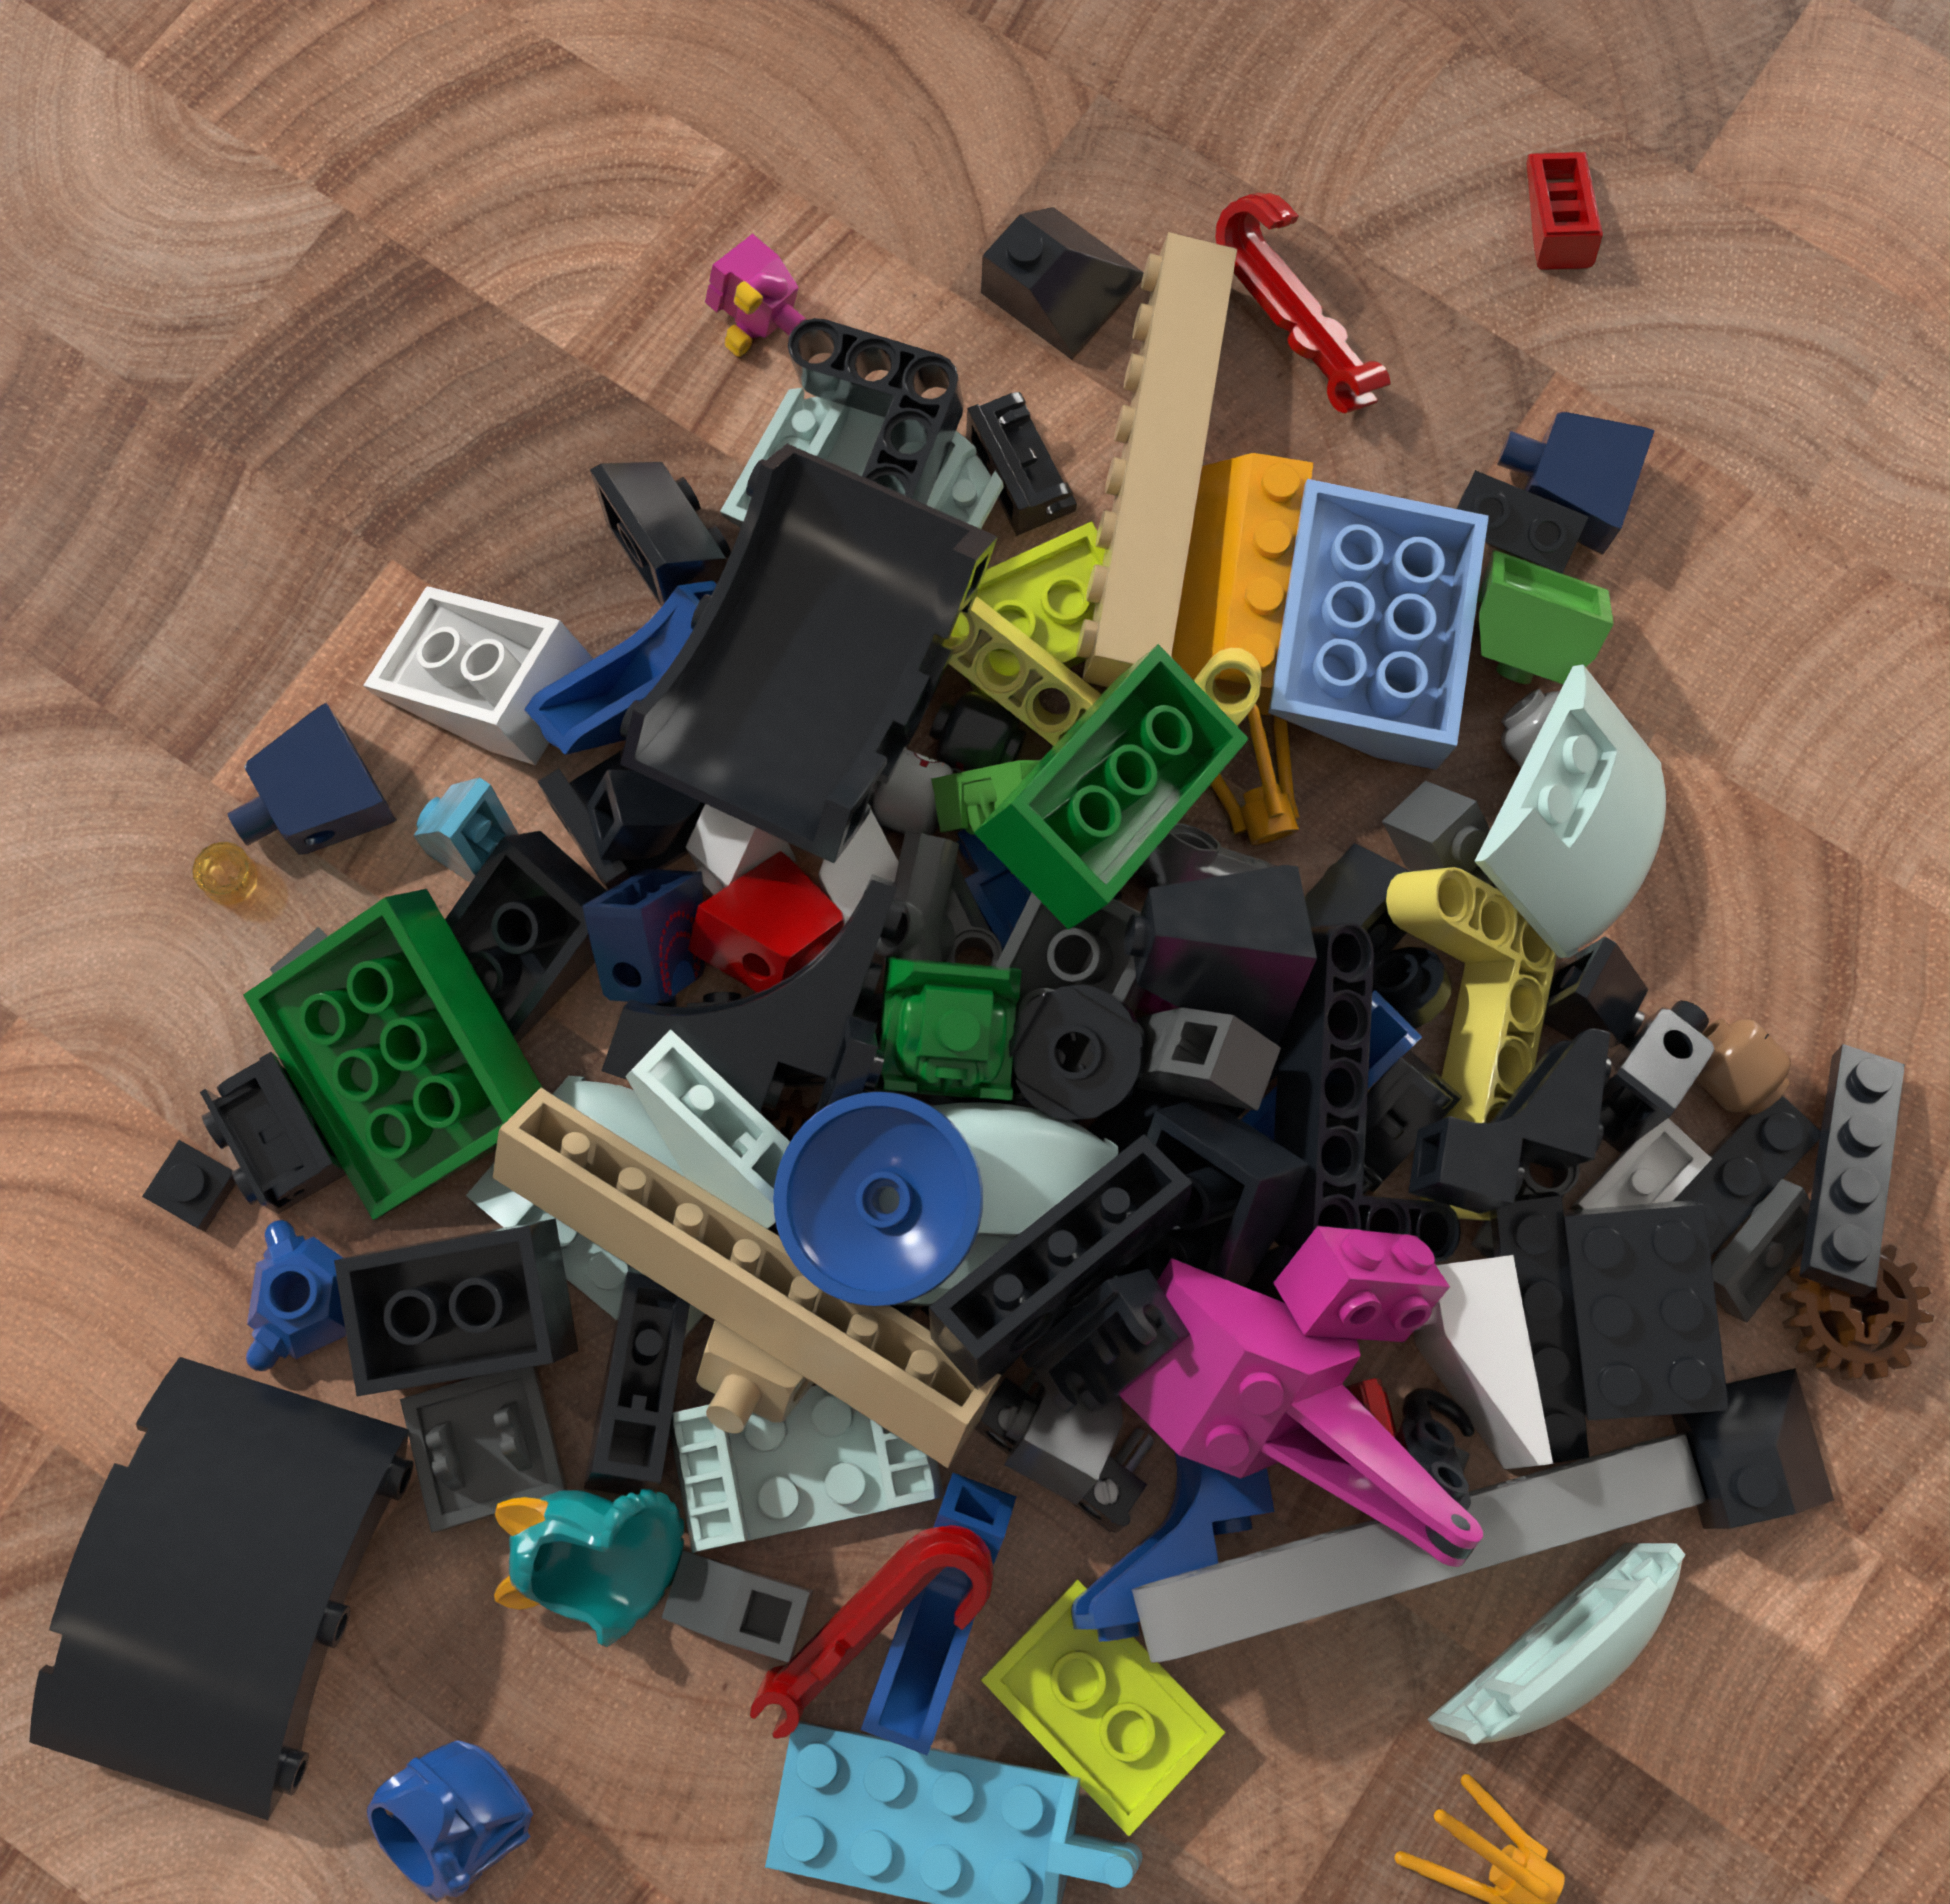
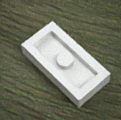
M1668 1118L1625 1149L1571 1208L1573 1210L1672 1202L1712 1158Z

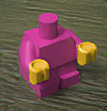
M753 233L712 265L709 279L711 284L707 289L705 303L716 313L724 310L735 318L737 324L727 329L724 342L725 347L735 356H743L751 347L753 338L760 336L766 338L778 327L790 336L797 325L807 320L794 309L799 289L798 285L781 258Z

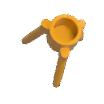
M1255 704L1247 715L1262 786L1243 794L1245 805L1242 807L1236 801L1220 773L1213 780L1211 786L1229 814L1234 834L1247 832L1251 845H1260L1297 833L1299 827L1296 819H1299L1300 815L1294 798L1287 722L1273 715L1279 784H1276L1265 729L1262 724L1259 707Z
M1470 1774L1462 1775L1460 1779L1462 1786L1518 1848L1509 1844L1502 1850L1498 1849L1443 1809L1435 1811L1434 1820L1492 1864L1489 1880L1496 1886L1493 1888L1404 1851H1398L1394 1856L1398 1865L1489 1904H1556L1565 1882L1563 1872L1545 1860L1548 1849L1528 1836Z

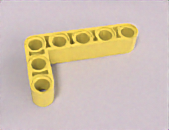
M977 596L970 613L961 611L968 620L969 634L963 637H953L950 635L949 640L945 639L943 642L944 646L954 650L949 660V665L1053 746L1102 695ZM998 648L1013 652L1018 658L1020 672L1011 676L997 673L989 661L990 652ZM1228 648L1214 655L1195 677L1194 681L1238 726L1259 698L1262 671L1259 662L1251 653L1241 648ZM1233 668L1247 675L1250 686L1241 694L1227 695L1220 691L1214 679L1222 670ZM1047 688H1056L1062 691L1069 699L1070 709L1062 714H1052L1046 711L1040 704L1039 692Z
M1450 867L1397 874L1389 884L1386 897L1388 914L1393 923L1407 933L1465 963L1441 1077L1462 1096V1099L1444 1118L1451 1116L1469 1122L1490 1123L1535 1067L1557 955L1500 890L1463 869ZM1420 1197L1421 1200L1434 1201V1200H1430V1199H1427V1198ZM1451 1206L1456 1212L1458 1219L1491 1221L1490 1211L1479 1214Z

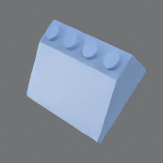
M1307 479L1304 485L1268 713L1375 758L1437 770L1458 743L1488 515Z

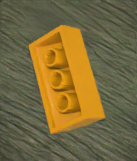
M1250 453L1202 466L1171 657L1194 680L1208 661L1221 650L1241 648L1251 653L1259 662L1262 671L1260 695L1256 705L1259 707L1260 714L1270 716L1271 714L1268 713L1304 485L1307 479L1312 478L1314 463ZM1233 668L1222 670L1214 679L1220 691L1227 695L1241 694L1250 686L1247 675Z

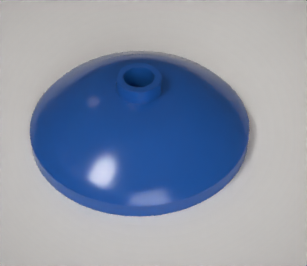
M890 1092L856 1094L824 1107L804 1123L792 1138L782 1156L775 1179L773 1196L775 1222L780 1240L793 1264L802 1275L825 1293L843 1301L859 1305L886 1306L905 1303L931 1292L944 1283L958 1269L970 1252L976 1239L983 1213L981 1173L976 1157L963 1134L953 1122L932 1106L920 1100ZM892 1187L899 1194V1205L895 1211L886 1214L879 1206V1197L885 1189Z

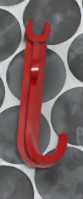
M1253 193L1231 202L1222 210L1216 224L1215 238L1216 244L1237 249L1233 272L1274 323L1278 327L1289 331L1290 334L1287 340L1291 349L1304 358H1311L1328 378V399L1338 412L1349 413L1376 404L1378 399L1371 391L1391 384L1386 368L1376 361L1362 363L1345 342L1348 337L1345 328L1338 321L1322 315V306L1282 258L1267 244L1262 235L1260 222L1269 230L1283 228L1296 223L1299 215L1279 195L1272 193Z
M949 1525L925 1529L909 1539L809 1640L789 1663L775 1666L766 1673L751 1705L750 1717L756 1719L766 1706L778 1704L783 1709L772 1733L773 1738H783L793 1733L799 1724L804 1708L946 1567H955L965 1572L972 1581V1586L957 1605L954 1616V1624L963 1630L982 1610L992 1591L994 1578L993 1563L990 1550L982 1538L968 1528Z

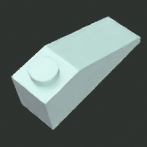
M670 1029L625 1077L685 1177L768 1229L775 1223L773 1196L777 1170L790 1141Z

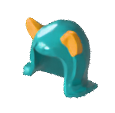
M641 1489L639 1495L629 1493L627 1496L622 1495L614 1502L579 1490H562L545 1495L540 1499L521 1497L500 1502L497 1504L495 1517L498 1524L510 1534L509 1576L496 1588L494 1593L495 1602L507 1608L517 1610L533 1608L541 1604L545 1608L571 1620L588 1623L596 1631L598 1644L609 1647L625 1636L635 1626L638 1619L647 1617L649 1612L656 1608L665 1595V1589L672 1584L684 1549V1538H682L685 1528L684 1519L680 1518L679 1509L676 1508L674 1502H670L668 1495L662 1492L654 1493L651 1489Z

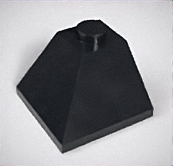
M1050 207L1020 214L983 254L981 294L1073 360L1142 282L1144 272L1056 208Z
M1796 1368L1726 1383L1729 1410L1671 1414L1676 1434L1686 1433L1707 1499L1705 1502L1697 1505L1703 1529H1731L1797 1514L1834 1501Z

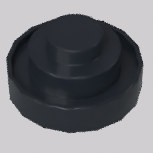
M1409 946L1392 950L1373 970L1372 993L1376 990L1414 1029L1432 1021L1445 1008L1451 996L1452 980L1439 956L1426 948Z

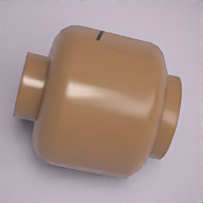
M1719 1019L1711 1023L1703 1031L1702 1035L1713 1043L1715 1051L1696 1080L1724 1110L1731 1113L1747 1110L1751 1115L1758 1114L1772 1106L1787 1091L1791 1082L1787 1078L1791 1059L1753 1019H1741L1728 1024L1724 1019Z

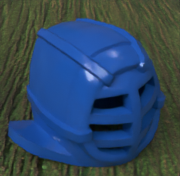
M459 1740L443 1745L421 1758H413L406 1764L407 1767L387 1779L377 1789L367 1807V1817L380 1848L412 1884L436 1903L446 1896L456 1898L463 1895L468 1890L469 1885L483 1875L482 1872L498 1863L508 1853L524 1844L531 1837L528 1829L531 1817L533 1816L532 1809L506 1769L494 1755L482 1747ZM385 1809L392 1812L394 1815H388Z

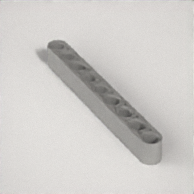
M1686 1433L1651 1439L1469 1491L1471 1505L1467 1512L1480 1524L1483 1530V1538L1460 1567H1451L1441 1563L1403 1535L1376 1519H1371L1132 1589L1150 1662H1163L1193 1655L1701 1504L1707 1499Z

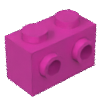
M1322 1226L1316 1227L1274 1281L1275 1287L1304 1336L1405 1342L1414 1330L1425 1324L1432 1314V1308L1450 1288L1434 1263L1435 1258L1432 1251L1417 1236Z

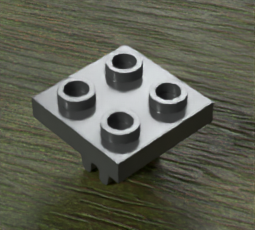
M537 1366L480 1375L400 1399L406 1428L409 1429L410 1445L431 1533H437L495 1515L497 1504L509 1499L521 1497L540 1499L551 1493L568 1490Z

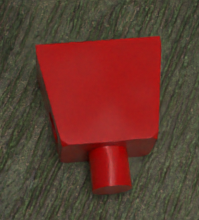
M779 851L698 905L688 950L754 991L760 992L788 978L812 961L843 928L845 919L842 911L786 854Z

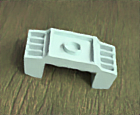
M818 1385L811 1386L784 1421L774 1423L752 1413L743 1431L740 1433H728L713 1425L706 1415L709 1405L672 1413L670 1434L692 1553L944 1498L940 1471L936 1460Z

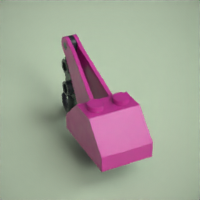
M1171 1258L1157 1283L1190 1335L1120 1393L1119 1396L1182 1457L1238 1478H1244L1280 1462L1403 1535L1441 1563L1451 1567L1462 1566L1483 1538V1530L1477 1520L1467 1512L1471 1505L1468 1492L1469 1485L1463 1475L1457 1452L1454 1448V1436L1442 1423L1432 1419L1430 1410L1444 1415L1460 1429L1465 1437H1471L1475 1429L1465 1411L1451 1398L1441 1392L1429 1388H1416L1408 1393L1403 1400L1402 1412L1404 1418L1395 1439L1342 1384L1361 1357L1357 1339L1304 1336L1284 1302Z

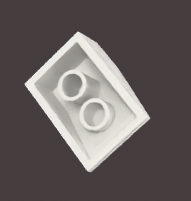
M427 586L363 686L370 693L490 752L536 765L549 742L543 736L538 724L524 710L525 707L541 689L594 658L560 620Z
M1513 1255L1436 1265L1450 1288L1432 1308V1314L1428 1321L1413 1331L1416 1347L1457 1404L1468 1415L1474 1428L1504 1469L1553 1464Z

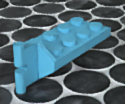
M799 1721L798 1726L790 1734L765 1868L932 1904H1062L1068 1876L1109 1884L1115 1888H1122L1127 1886L1142 1863L1143 1856L1140 1848L1134 1843H1123L1075 1833L1081 1780L1079 1777L936 1748H930L927 1756L877 1736Z

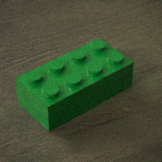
M1157 644L1124 671L981 824L974 834L1069 930L1109 904L1249 738L1174 659Z

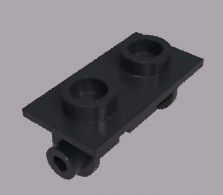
M1476 470L1456 508L1458 510L1488 515L1486 543L1561 574L1564 572L1588 519L1586 515Z

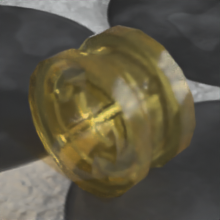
M223 841L207 846L195 858L192 867L193 879L208 898L223 905L237 904L248 898L255 889L258 879L255 864L246 852L235 843ZM230 860L239 871L238 876L233 878L229 875L230 883L221 886L211 875L214 868L222 871L223 868L220 863Z

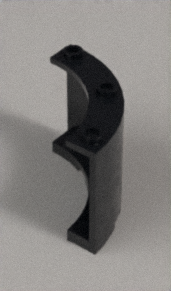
M787 443L769 459H761L755 465L746 488V494L751 497L750 504L730 557L712 595L706 594L699 601L691 621V629L693 631L671 666L642 701L635 700L625 713L620 727V735L626 738L620 765L831 863H835L870 813L871 806L867 804L876 780L885 784L889 782L929 706L954 651L944 646L943 642L945 639L949 640L959 613L961 611L970 613L998 536Z
M179 1357L158 1386L136 1422L137 1429L146 1432L140 1442L129 1466L126 1467L114 1463L77 1545L49 1628L50 1631L62 1634L55 1664L53 1667L45 1665L39 1670L31 1714L29 1743L269 1820L283 1793L292 1796L303 1779L309 1760V1753L302 1751L306 1724L328 1647L335 1648L338 1645L349 1620L350 1606L344 1604L345 1599L386 1507L391 1499L399 1501L402 1498L411 1479L414 1462L406 1459L409 1429Z

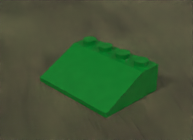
M427 888L384 897L243 994L372 1220L382 1217L494 1152L497 1148L499 1129L540 1088H543Z

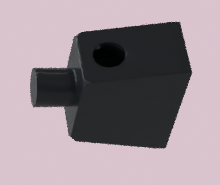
M1680 1000L1674 1004L1671 1010L1666 1008L1659 1009L1640 1026L1636 1035L1625 1046L1621 1045L1610 1059L1611 1074L1607 1085L1603 1089L1600 1119L1604 1127L1602 1139L1618 1152H1623L1673 1114L1715 1051L1713 1043L1702 1035L1709 1024V1018L1700 1007L1694 1003Z

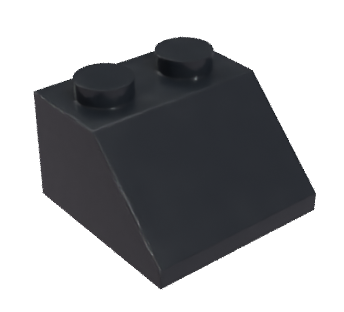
M663 462L601 463L590 469L607 526L660 607L664 605L679 585L712 580L717 585L726 566V560L730 557L731 549L717 526L712 525L706 529L696 514L697 511L701 510V506L693 489L684 477L675 481Z

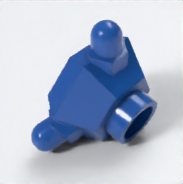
M284 1220L274 1221L266 1228L264 1237L268 1248L263 1254L265 1259L257 1262L255 1267L247 1325L254 1329L251 1335L255 1340L246 1353V1361L250 1368L259 1372L271 1369L280 1356L286 1359L289 1354L294 1359H298L346 1336L334 1260L342 1259L343 1257L314 1236L305 1240L304 1236H297L294 1227Z

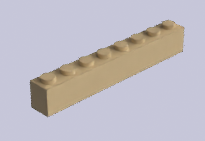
M1168 232L1160 255L1150 253L1148 256L1141 289L1150 291L1149 303L1140 304L1132 339L1142 341L1140 354H1131L1123 386L1124 390L1133 392L1130 406H1122L1114 436V441L1124 443L1121 458L1113 457L1105 486V493L1114 495L1112 512L1103 511L1096 537V547L1105 549L1103 565L1094 564L1086 594V601L1096 603L1093 621L1084 620L1076 650V656L1086 658L1082 679L1087 683L1109 687L1124 671L1157 644L1170 656L1172 654L1237 253L1235 248Z
M540 1088L499 1129L493 1179L947 1468L950 1466L982 1419L1000 1379V1374L997 1373L977 1390L931 1339L930 1330L890 1305H859L843 1301L825 1293L812 1284L797 1269L786 1253L778 1235L548 1091Z

